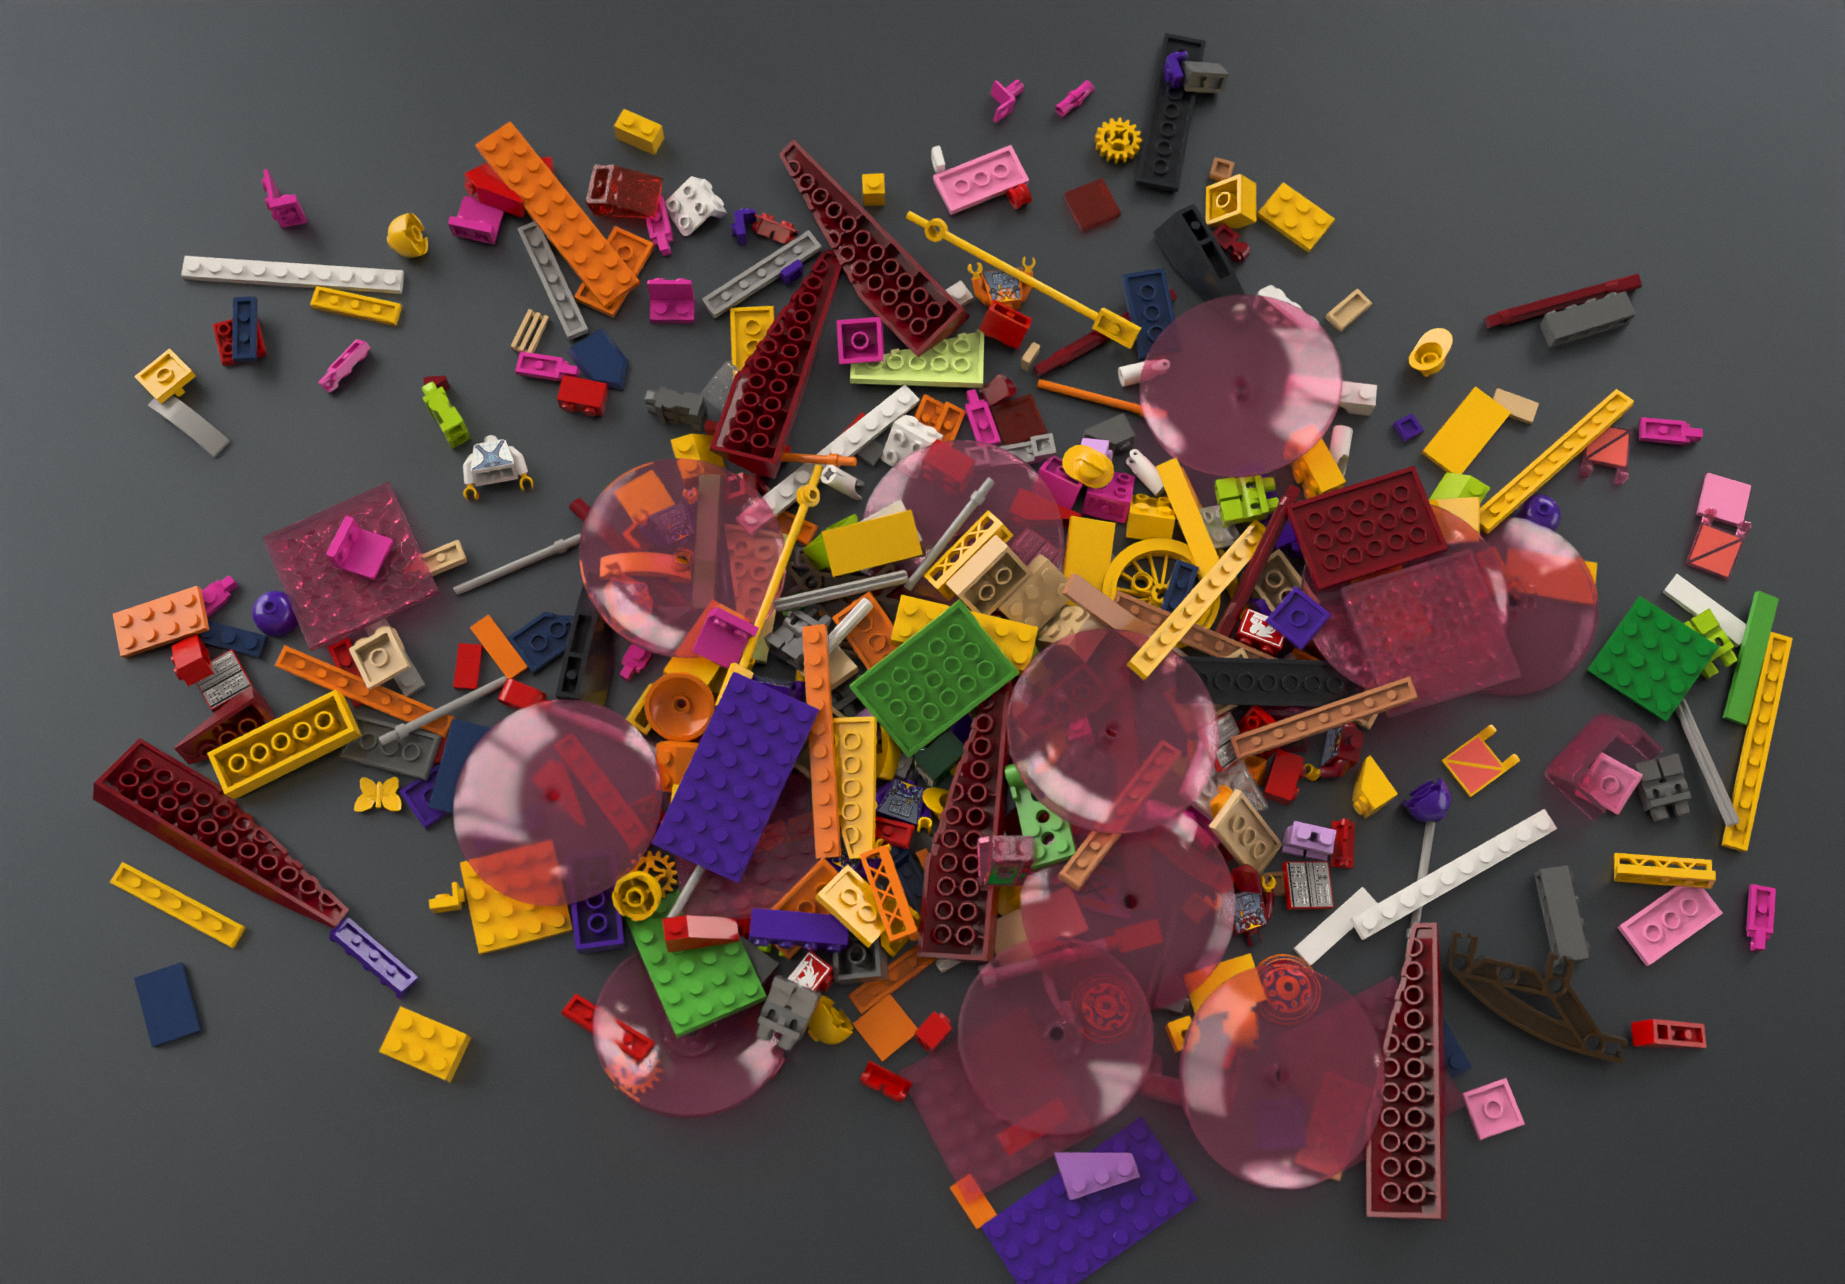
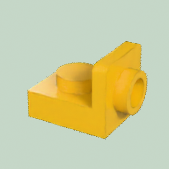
M452 882L453 896H450V894H439L435 896V899H429L430 910L434 914L462 910V902L466 901L464 888H460L457 882Z

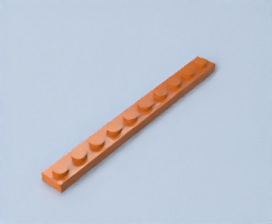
M820 624L802 627L806 702L808 705L820 710L809 733L816 859L818 860L822 857L825 859L841 857L827 626Z

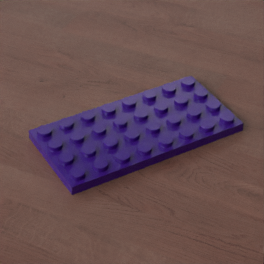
M733 671L652 844L739 884L820 710Z
M1142 1116L1088 1152L1132 1153L1140 1175L1139 1178L1069 1201L1059 1172L981 1226L984 1234L1017 1284H1077L1198 1200Z

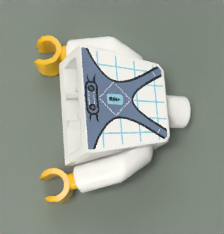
M493 435L486 436L484 443L476 444L473 447V453L468 456L463 464L464 484H467V488L463 491L464 497L469 501L468 494L474 491V498L478 500L479 492L474 488L473 483L477 487L518 479V475L521 477L519 483L522 491H524L522 484L525 481L530 482L533 489V480L527 476L526 472H528L523 455L513 446H508L506 440H497V437Z

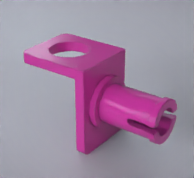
M1015 80L1006 88L998 81L994 82L991 95L1001 104L995 112L993 119L995 123L1013 111L1016 101L1015 96L1024 92L1025 89L1020 80Z

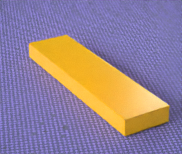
M316 286L310 303L312 309L391 326L397 325L402 310L400 303Z

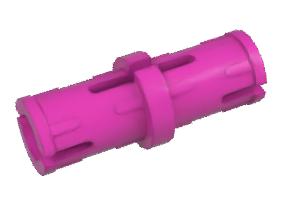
M1087 80L1075 91L1071 90L1067 97L1055 106L1056 112L1061 117H1064L1075 106H1080L1082 100L1095 91L1092 83Z

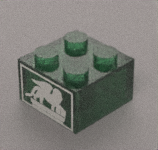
M949 729L932 740L933 743L927 749L924 746L914 755L916 758L914 759L913 771L920 774L921 780L929 788L937 787L950 776V771L962 759L964 745Z

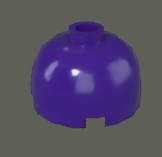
M1534 494L1515 510L1513 519L1519 528L1518 531L1528 539L1542 540L1551 536L1559 526L1561 511L1558 504L1549 496Z
M274 590L258 597L253 604L252 618L261 633L268 637H283L294 631L299 624L300 609L291 596L282 591Z
M1437 778V783H1433L1432 780L1423 783L1409 793L1412 798L1408 802L1406 799L1403 800V806L1413 818L1420 822H1430L1433 820L1434 822H1439L1446 817L1445 812L1448 811L1451 805V793L1443 779Z

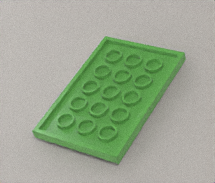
M959 599L857 678L849 687L909 758L1017 676L1019 671Z
M712 877L697 883L679 916L692 915L730 918ZM683 888L667 894L666 898L662 897L657 910L645 920L634 921L631 920L632 918L624 916L676 1038L767 1000V996L740 938V942L671 953L667 952L662 919L667 918Z

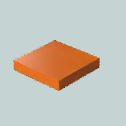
M890 993L852 1024L882 1062L912 1039L914 1033L918 1030Z

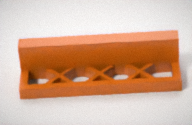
M887 844L859 854L890 943L907 937L911 941L920 939ZM880 854L882 862L878 870L868 865L867 859ZM879 876L889 879L890 883L886 891L876 888L875 884ZM887 897L897 902L893 913L883 908ZM899 910H900V913H901V916H902V917L897 916ZM894 920L903 922L906 931L893 935L891 926Z

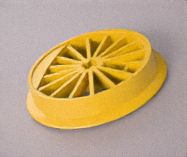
M1167 538L1142 540L1125 548L1115 557L1106 572L1102 593L1113 600L1118 590L1130 596L1141 597L1142 599L1140 600L1160 608L1164 597L1158 599L1157 595L1159 596L1160 593L1165 595L1168 583L1164 584L1168 558L1178 559L1194 566L1197 565L1189 546L1183 542ZM1152 557H1164L1160 584ZM1144 558L1148 559L1152 577L1141 569L1137 561ZM1129 566H1133L1137 571L1133 578L1124 573ZM1198 570L1196 577L1201 581L1202 577ZM1119 578H1123L1131 583V589L1117 587ZM1143 580L1147 587L1139 588L1135 582ZM1220 595L1195 622L1196 624L1210 629L1219 611ZM1178 642L1175 646L1179 649L1187 645Z

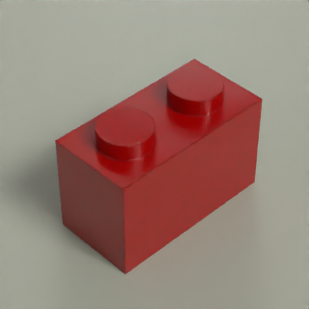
M993 299L978 330L986 336L993 337L1003 342L1006 346L1018 350L1030 327L1032 318Z
M563 375L557 396L559 408L571 413L574 411L583 412L591 417L596 415L603 416L609 394L607 383Z
M197 633L171 646L173 652L171 660L175 665L173 671L180 681L184 680L188 687L214 674L209 651Z
M1278 749L1274 754L1261 797L1288 806L1291 800L1295 801L1299 792V787H1296L1298 778L1302 779L1306 770V766L1303 765L1305 758Z
M933 1012L914 1033V1040L932 1055L951 1034V1021L943 1013L940 1012L938 1015Z

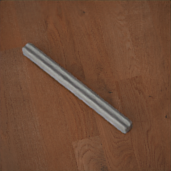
M905 570L778 598L774 600V607L776 611L780 612L900 585L908 582V574Z
M1683 698L1675 712L1726 826H1734L1738 824L1739 818L1687 702Z

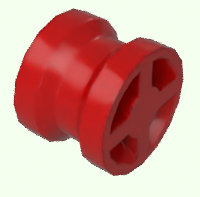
M1024 183L1019 184L1016 189L1011 188L1007 190L1008 200L1015 210L1021 208V205L1024 203L1029 204L1032 202L1030 191Z

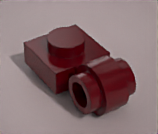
M1224 222L1213 232L1224 254L1229 249L1231 250L1230 257L1234 262H1243L1250 255V246L1245 242H1237L1240 235Z

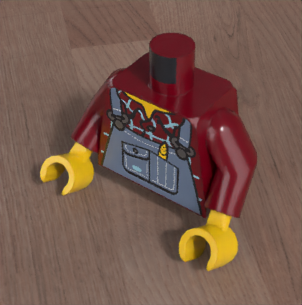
M1354 722L1327 730L1320 769H1317L1312 764H1305L1306 770L1310 772L1304 774V776L1310 781L1317 780L1319 776L1321 778H1339L1344 776L1359 761L1361 747L1363 746V731L1357 730Z
M1270 874V882L1265 883L1264 877L1260 876L1261 885L1264 887L1260 894L1241 892L1221 899L1217 893L1213 892L1214 900L1212 902L1205 896L1204 902L1210 906V912L1215 925L1227 934H1232L1234 938L1245 934L1249 947L1262 943L1263 941L1258 930L1266 927L1272 916L1274 906L1273 888L1276 885L1275 878Z

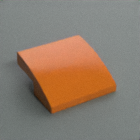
M924 394L913 417L925 426L935 428L938 433L943 435L942 442L951 447L966 411L947 401L942 403Z

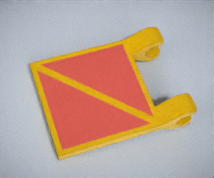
M1492 724L1441 760L1469 797L1475 795L1520 761V758L1513 754L1501 763L1485 743V740L1497 731Z

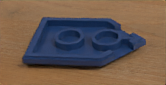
M604 328L595 331L568 350V355L587 380L607 383V387L623 391L629 361Z
M543 612L507 637V640L528 666L532 674L565 652L574 616Z

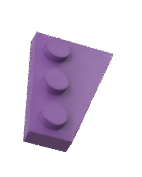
M1054 1152L1069 1201L1140 1177L1132 1153Z

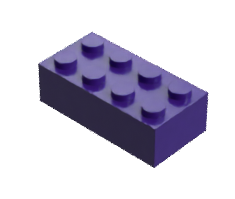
M613 849L567 855L576 951L579 954L627 948L624 916L619 914L612 900L615 884L620 879L616 851Z

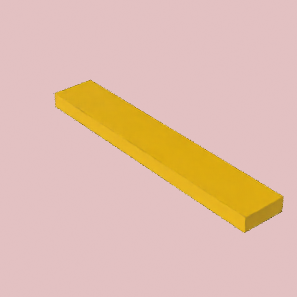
M1174 458L1156 466V469L1203 578L1218 562L1219 557L1177 458Z
M124 862L121 863L110 881L111 884L233 949L246 929L243 925Z

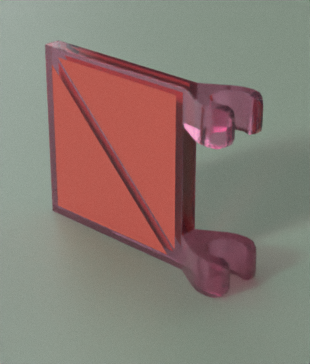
M1610 426L1589 444L1583 452L1580 476L1588 478L1593 472V464L1617 468L1615 483L1624 485L1629 476L1628 462L1631 430Z
M1708 508L1704 511L1700 527L1685 564L1729 580L1752 524L1744 520L1739 523L1736 534L1711 525L1717 510Z

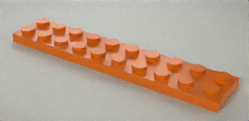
M511 121L475 144L476 149L511 190H514L524 200L523 206L526 212L604 309L640 285L639 279Z

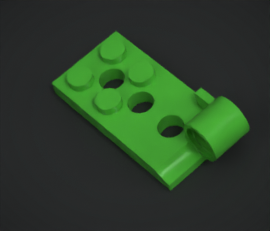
M1028 759L1005 766V775L1011 788L1012 797L1016 802L1028 860L1032 862L1030 868L1034 870L1071 859L1077 850L1058 769L1054 768L1034 774ZM1044 791L1045 796L1041 801L1033 800L1036 792ZM1042 813L1050 814V818L1046 823H1039L1038 818ZM1052 834L1055 836V840L1051 845H1044L1043 840L1047 835Z

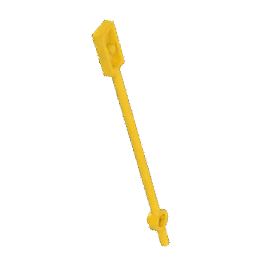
M911 211L908 212L906 219L924 228L925 235L930 241L939 242L944 239L1095 321L1092 329L1129 349L1133 347L1141 327L1104 307L1099 313L948 232L946 223L939 218L928 221ZM935 226L940 228V232L936 231Z
M815 465L808 485L801 486L797 490L796 499L800 506L754 626L759 628L755 637L748 639L740 663L730 664L715 706L718 705L733 671L750 679L753 677L754 673L747 669L808 508L816 506L820 501L817 484L824 469L821 465Z

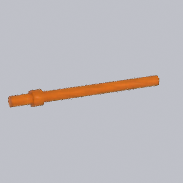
M1042 379L1038 381L1037 388L1138 413L1140 417L1144 418L1149 416L1166 420L1167 412L1150 408L1151 405L1143 403L1138 405Z
M784 453L782 462L827 464L839 467V465L856 466L857 459L856 457H843L832 453L829 455Z

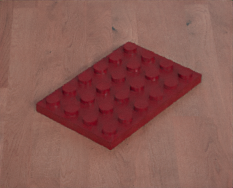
M1415 466L1292 503L1285 507L1286 514L1317 592L1445 552L1448 549Z

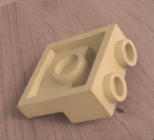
M390 626L378 628L374 635L359 639L353 647L349 648L360 674L370 690L411 668L403 651L405 648L396 629Z

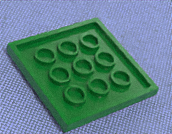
M1639 596L1589 666L1587 672L1666 723L1720 646Z

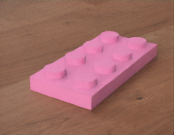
M1011 145L933 175V181L950 215L1003 195L1011 188L1016 189L1021 183L1029 184V179Z
M1675 886L1617 928L1644 964L1649 966L1723 913L1704 888Z

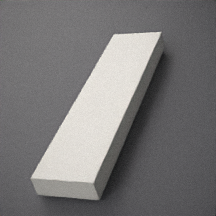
M1676 574L1662 593L1693 616H1697L1710 608L1729 640L1735 647H1738L1742 643L1747 624Z
M1361 887L1293 950L1311 966L1354 927L1350 921L1351 918L1378 903Z

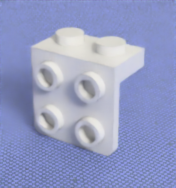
M691 176L665 201L668 215L683 236H689L709 216L722 218L727 214L723 208V201L712 192V185L706 179L702 180Z
M905 415L893 423L881 459L911 478L918 479L922 474L923 458L936 439L942 441L943 435L938 433L935 428L918 422L915 417Z
M1218 505L1199 509L1215 549L1231 547L1240 537L1235 524L1231 527H1222Z

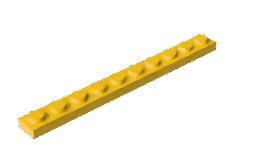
M1618 389L1613 391L1480 508V529L1489 534L1633 407L1634 400Z
M1257 519L1248 526L1126 664L1143 680L1150 675L1251 559L1266 527Z
M1770 632L1731 798V803L1739 818V822L1734 826H1725L1721 845L1743 853L1748 850L1793 639L1774 632Z

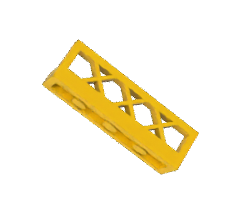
M988 510L923 576L949 601L955 593L946 582L993 536L997 535L1006 544L1013 534ZM991 519L994 522L989 529L983 530L984 525ZM971 538H976L972 546H967V542ZM956 554H960L959 559L951 563V558ZM943 570V575L935 581L932 577L938 571Z
M1614 853V882L1711 889L1716 880V871H1712V860ZM1620 860L1629 861L1632 865L1620 864ZM1649 862V863H1654L1657 867H1655V866H1643V865H1644L1645 863ZM1676 864L1680 868H1668V866ZM1702 866L1706 867V870H1695L1692 868Z

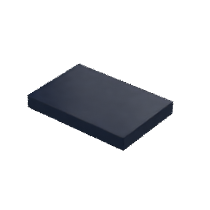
M182 962L134 978L152 1047L155 1048L201 1032L186 971Z

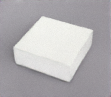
M940 146L932 147L931 160L935 173L938 174L945 171V162Z

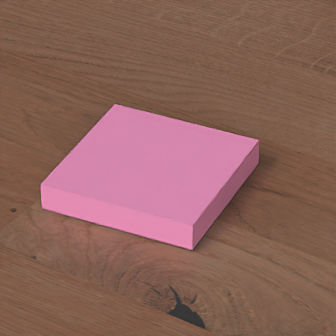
M1707 473L1696 515L1740 528L1743 525L1751 485Z
M1600 751L1576 792L1619 815L1642 779L1643 774Z
M1507 1078L1460 1094L1478 1141L1525 1125Z

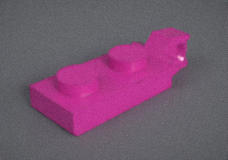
M661 195L642 201L650 239L654 246L659 245L663 256L672 254L669 242L673 241V233L664 197Z
M356 339L327 369L328 372L318 384L326 392L331 393L338 387L340 379L348 376L352 371V367L367 356V351L371 347L367 342Z
M521 351L515 373L516 375L560 382L563 375L578 378L580 371L578 366L569 365V362L561 357Z
M975 389L967 391L968 404H965V411L977 446L987 445V448L1000 445L1001 440L987 402L984 399L979 400Z
M1645 417L1639 420V441L1688 445L1690 442H1699L1703 438V429L1690 428V424H1686V421Z
M230 575L220 582L217 580L202 590L207 618L228 603V599L231 597L230 592L238 587V584Z
M647 620L646 624L641 627L623 657L621 665L624 667L619 675L621 679L627 682L631 680L635 672L640 674L641 671L645 670L657 650L649 630L655 625Z
M1754 884L1749 886L1746 931L1747 937L1751 938L1750 951L1761 952L1765 950V940L1769 941L1770 935L1773 934L1775 888Z

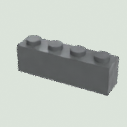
M1612 292L1599 300L1597 298L1590 299L1583 305L1577 306L1574 304L1560 312L1556 310L1551 311L1544 316L1539 326L1549 348L1629 324L1636 313L1626 292L1618 294Z
M1568 865L1538 870L1534 873L1551 951L1560 956L1559 960H1554V965L1566 964V961L1562 960L1563 955L1575 959V963L1587 960L1590 954V945L1588 941H1585L1583 933L1585 931V923L1578 911L1580 902L1577 894H1574L1573 873L1569 871Z

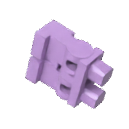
M1294 821L1293 825L1284 831L1281 853L1302 857L1304 850H1306V859L1327 861L1328 854L1331 855L1333 853L1336 830Z

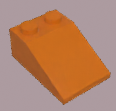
M673 740L657 743L655 790L672 792L673 784L680 785L699 743Z

